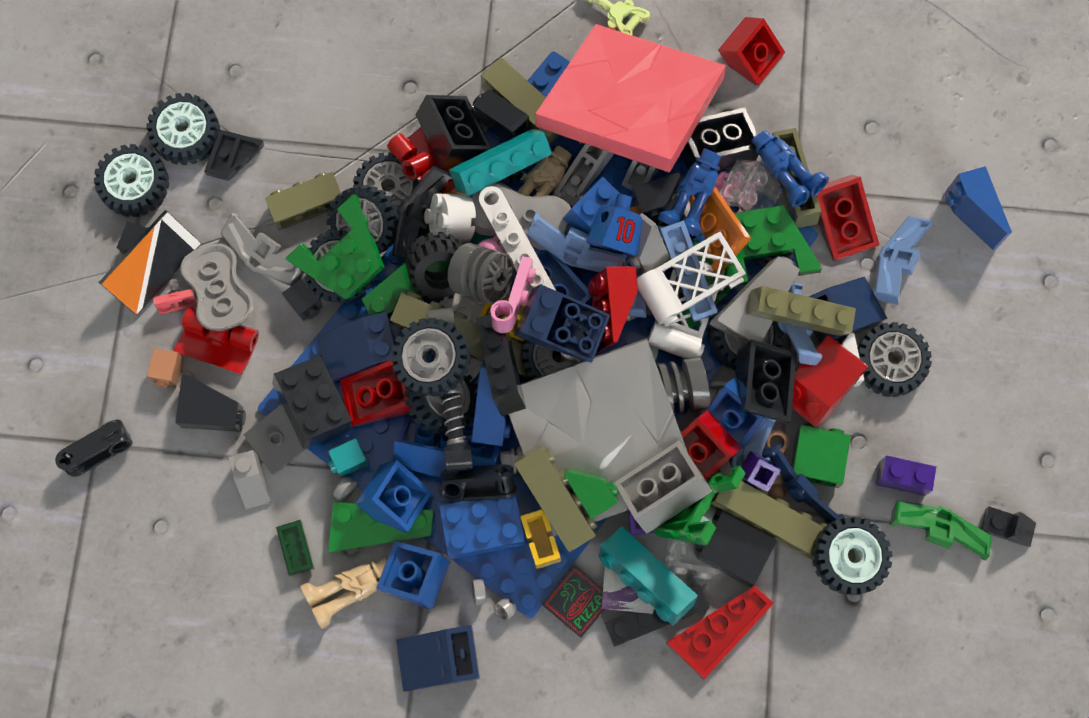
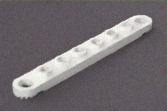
M494 186L483 189L479 195L480 205L506 254H509L512 258L516 272H518L522 256L533 259V269H536L534 283L528 285L527 291H529V296L532 288L539 284L555 290L502 191ZM489 194H496L499 197L498 202L494 205L485 203V198ZM561 353V355H562L565 359H568V360L578 359V358H575V357H572V356H569V355H566V354Z

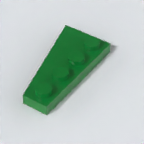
M436 261L430 264L426 270L440 272L446 269L450 262ZM406 262L362 298L369 316L387 312V314L393 312L401 293L407 295L409 291L419 295L418 291H414L410 283Z
M333 502L328 553L430 537L433 534L435 511L422 509L410 530L403 532L373 520L357 504Z

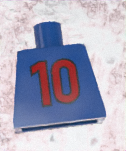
M617 194L614 207L601 206L587 238V244L622 255L624 253L638 256L642 217L629 211L632 197Z

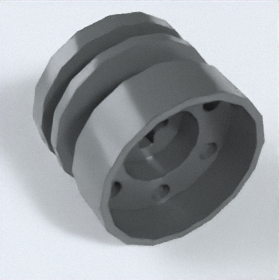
M472 243L463 244L455 251L448 268V282L450 288L455 293L489 304L503 300L507 296L514 279V264L509 254Z
M700 357L683 359L682 371L680 372L675 362H669V374L664 363L657 364L673 413L674 404L679 414L684 412V401L688 402L692 411L708 409L710 407L708 380Z

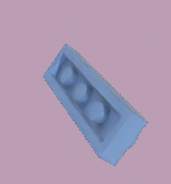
M684 220L660 228L670 259L694 247ZM692 254L689 256L685 266L700 269L697 255ZM683 260L680 261V262L677 263V264L682 265V264H683ZM674 267L677 278L679 279L681 269ZM684 270L681 283L695 286L698 273ZM701 274L698 287L708 290L709 287L705 276ZM681 287L686 302L690 301L694 290ZM697 291L696 296L702 294L703 292ZM712 295L689 307L693 322L718 313Z

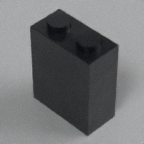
M722 511L719 517L714 515L711 520L716 529L708 544L697 546L696 550L700 552L697 559L752 588L761 574L777 540Z

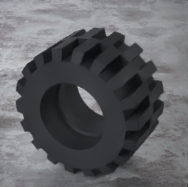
M433 232L428 233L426 238L423 236L419 237L418 243L413 242L410 245L411 250L407 251V259H405L412 288L414 291H418L421 297L427 295L428 300L432 301L434 298H438V301H444V297L453 298L455 292L450 288L448 282L449 266L440 272H430L426 269L436 261L450 262L455 251L462 245L461 241L458 238L454 239V236L450 234L445 238L444 232H438V235H433Z

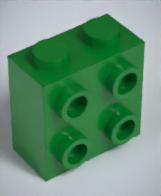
M806 423L804 426L801 425L796 432L791 467L797 475L803 474L810 483L834 488L841 487L844 483L851 435L844 434L843 430L831 428L829 431L819 429L820 426L815 427L811 423Z

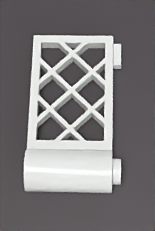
M718 232L658 268L638 277L637 288L658 324H665L667 327L679 319L677 315L727 285L732 289L744 282L742 277L746 273L722 233ZM716 240H719L723 246L721 257L707 254L709 245ZM705 247L704 253H703V252H699V250H701V249H703V248ZM725 252L728 254L730 259L724 258ZM692 254L702 256L700 269L685 266L687 258ZM706 258L720 261L717 274L703 271ZM683 260V264H682V265L677 264V263H679L680 261ZM723 262L734 264L738 273L731 277L720 275ZM670 267L681 269L678 282L667 280L663 271ZM684 270L698 273L695 286L681 283ZM701 274L716 278L712 288L707 290L698 287ZM718 279L724 280L721 283L717 284ZM671 285L677 286L675 292H674L673 288L671 287ZM683 287L694 290L692 299L682 305L677 297L679 288ZM697 291L703 292L702 294L696 296Z
M704 263L703 271L715 273L711 265ZM674 267L669 279L671 281H675L677 276ZM718 279L717 284L721 283L724 280ZM718 291L712 294L713 301H715ZM685 297L680 298V302L685 301ZM681 312L678 314L679 319L667 327L665 324L659 325L655 319L647 339L650 346L685 359L702 356L705 345L701 344L709 317L699 320L701 324L698 331L690 329L685 319L691 317L690 313L683 316Z

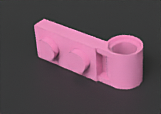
M522 256L509 300L497 301L491 307L492 327L499 333L511 331L521 307L527 305L529 298L527 288L529 284L534 283L536 269H533L532 258ZM499 315H507V316H508V317L505 318V319H499V318H498Z

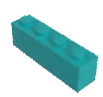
M530 129L450 169L449 172L457 192L470 196L551 155L552 152L545 133Z
M623 527L601 545L598 555L601 563L606 568H611L624 585L634 589L642 602L649 603L663 621H668L674 626L694 606L698 595Z

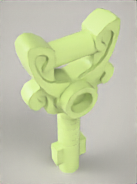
M586 0L589 3L593 1L608 12V28L617 29V31L633 35L632 31L639 22H646L651 17L649 11L640 7H634L632 0H626L624 3L619 1L614 5L608 0ZM631 15L632 18L624 25L622 23L624 18Z

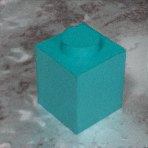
M356 438L328 451L331 457L327 460L333 474L338 472L341 478L369 466Z

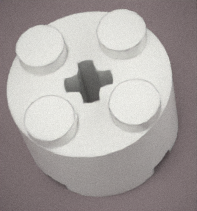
M434 194L430 209H426L424 214L425 222L429 224L430 233L433 232V235H438V232H444L445 238L450 234L454 236V239L458 238L461 243H468L473 237L475 226H471V218H476V212L471 197L463 194Z

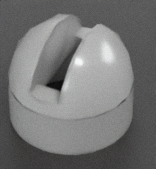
M506 598L494 605L496 615L504 622H507L516 614V604H511L512 600Z

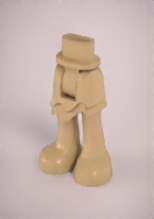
M557 146L551 155L541 159L523 178L524 184L517 193L529 196L534 189H539L534 196L538 197L547 196L554 192L563 179L565 170L569 168L568 162L572 158V154Z
M385 558L376 563L371 561V565L363 564L351 570L341 572V574L335 575L337 579L322 586L316 587L310 583L300 586L310 607L319 604L342 589L348 591L326 604L312 608L321 629L326 628L330 624L331 617L338 611L356 601L360 602L377 591V585L387 562Z

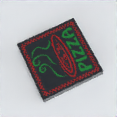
M574 565L542 603V606L579 638H582L605 610L601 609L604 589Z

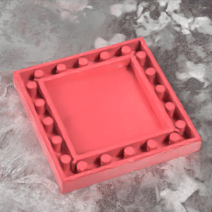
M595 24L535 113L536 127L670 172L722 83L726 65Z

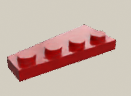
M753 586L667 641L666 644L704 680L774 603L756 586Z

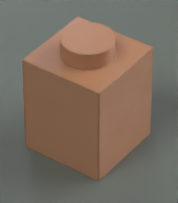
M154 348L147 377L156 387L166 389L169 385L177 387L184 358L178 352Z

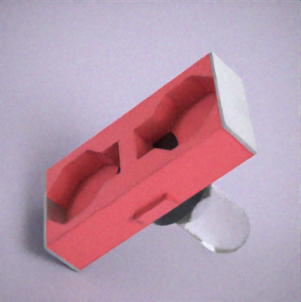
M177 279L169 281L170 292L167 295L153 298L159 315L197 306V295L194 289L180 291Z

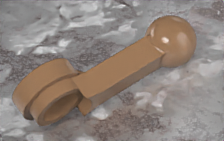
M771 430L764 448L771 447L770 439L772 436L780 435L783 439V445L780 450L784 453L789 445L788 436L781 430ZM780 473L767 495L775 500L777 498L783 500L786 496V490L781 485L782 477Z

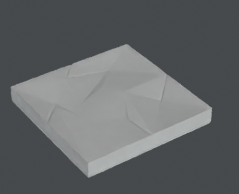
M647 338L594 357L592 363L582 361L521 383L526 409L509 414L523 454L542 444L545 449L549 447L557 460L554 462V465L558 471H565L568 468L604 476L607 482L611 480L616 482L677 441H680L687 451ZM567 484L571 492L574 493V490L572 489L571 485ZM621 494L617 495L618 504L594 517L595 522L629 510ZM581 506V508H582V510L584 511L585 515H587L588 513H587V511L585 510L584 506ZM550 523L553 536L558 535L555 529L553 528L552 524Z

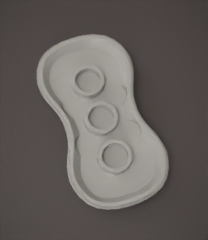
M500 182L490 185L502 191L525 235L537 212L540 214L539 217L567 236L571 226L562 218L571 207L563 199L548 195L538 197L521 195ZM480 190L470 195L476 212V218H471V226H475L474 231L478 234L495 236L496 233L479 202V195L482 191ZM489 194L485 198V203L494 205L498 202L499 197L496 194ZM526 235L531 246L540 250H546Z
M224 244L206 245L192 251L185 256L180 268L182 277L191 285L197 295L196 315L199 323L206 329L213 331L228 330L242 324L249 318L254 307L251 294L237 279L236 254L230 247Z

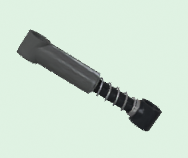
M453 307L427 310L428 319H442L455 327ZM433 352L434 360L436 358V352ZM460 382L456 385L457 388L449 390L447 394H438L443 397L442 405L445 407L443 415L446 416L444 425L447 426L445 435L448 437V440L446 442L447 446L444 447L447 473L473 469L470 444L466 442V436L463 435V428L465 426H462L461 418L464 416H461L460 408L462 406L459 403V397L461 396L458 395L463 392V385Z

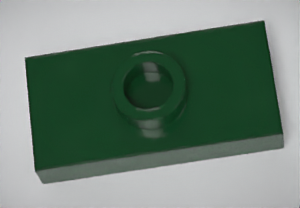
M297 520L276 527L289 576L315 569L302 521Z

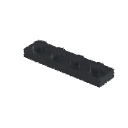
M700 584L690 588L698 596L694 606L680 620L709 609ZM654 608L653 614L629 612L605 622L614 647L670 625L668 621H663L657 615Z

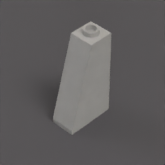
M777 257L771 260L711 320L710 325L744 345L751 339L762 342L773 321L747 315L751 290L765 286L788 292L800 269L794 266V262L786 257Z

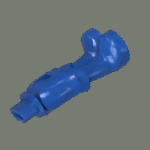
M764 130L752 139L751 142L757 147V154L760 155L771 175L774 176L776 182L779 179L789 193L787 199L793 207L803 205L809 199V195L811 197L816 196L827 185L829 177L825 173L820 171L811 174L796 157L793 149L783 140L778 139L776 135H771L767 130ZM788 167L793 171V173L797 176V178L801 181V183L804 186L799 185L791 177V175L787 172Z
M704 148L700 158L696 157L697 162L690 167L679 189L676 191L680 193L673 207L668 211H662L657 219L669 225L681 222L690 197L696 195L684 222L689 234L700 237L702 231L699 225L700 216L708 197L712 195L718 177L717 171L720 169L717 165L722 156Z

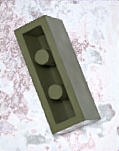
M324 172L316 175L312 180L297 182L286 190H276L270 196L265 197L273 220L280 231L326 213L332 208L330 207L331 202L336 200L335 197L341 191L333 172Z

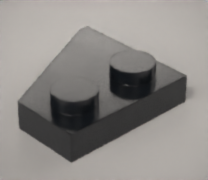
M219 129L204 171L205 174L229 181L264 147L263 140Z

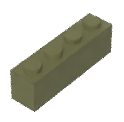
M502 57L481 74L482 90L485 93L491 90L529 116L530 129L543 131L549 145L560 136L559 134L536 127L535 113L546 97Z
M791 128L773 132L772 135H776L778 139L783 140L793 149L796 157L809 171L797 129ZM788 167L787 172L791 175V177L799 185L804 186L801 183V181L797 178V176L793 173V171ZM781 183L789 214L797 228L817 225L821 214L817 195L814 197L809 195L807 202L801 206L793 207L787 199L789 193Z
M761 286L751 290L747 315L842 336L852 333L856 308Z
M541 444L516 459L514 465L568 552L596 536L594 528L597 527L594 519L590 518L589 514L585 515L581 508L583 505L576 493H572L567 486L569 482L564 476V471H558L554 465V462L557 460L550 448L545 449Z

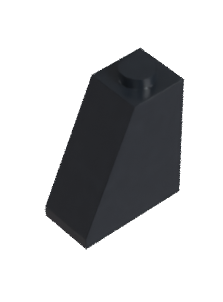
M488 90L484 95H478L473 101L472 108L478 120L503 143L530 130L529 116L491 90Z
M182 374L175 422L178 426L187 429L241 431V425H244L246 421V411L243 410V407L237 401L188 375Z

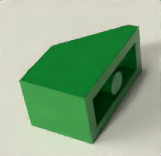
M571 468L564 471V476L591 519L618 504L617 495L620 493L612 480L607 482L604 476Z

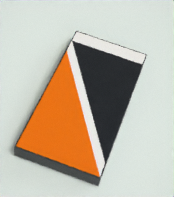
M164 210L98 283L137 315L181 267L185 256L196 250L202 243L168 211Z

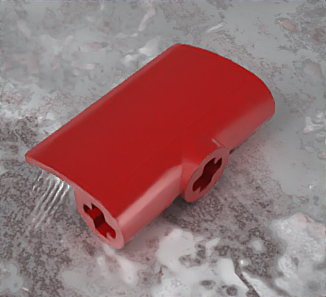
M421 127L409 137L399 133L387 144L390 152L402 163V169L406 177L412 181L417 180L420 183L432 166L440 168ZM440 168V169H443V170L449 172V170L452 169V168ZM449 179L439 194H446L455 187L453 179Z
M188 308L182 319L184 331L173 351L242 374L257 344L259 331L243 325L223 331L206 329L199 323L196 309Z

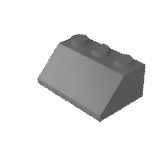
M680 441L672 444L614 482L634 519L646 534L712 492Z

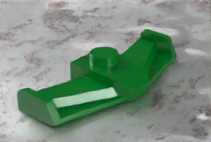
M897 501L893 507L890 526L900 525L926 529V541L949 549L955 540L980 555L984 561L990 557L991 535L955 514L952 510L942 506L937 507Z

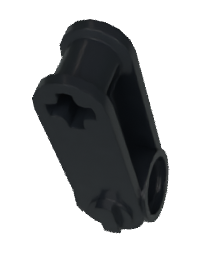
M122 420L109 421L97 430L59 451L56 455L55 463L58 468L65 470L68 475L78 477L129 449L133 444L131 435L127 432Z
M508 464L473 466L471 470L448 473L447 469H444L440 474L441 484L439 493L444 500L449 502L510 498L517 493V486L513 483L512 478L514 469Z

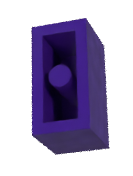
M886 455L879 462L876 485L926 496L933 491L937 466Z

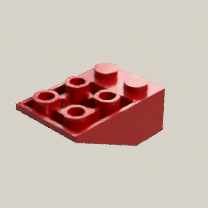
M606 267L593 277L589 283L588 290L589 295L592 296V307L610 315L597 348V353H601L618 341L638 292L636 267Z

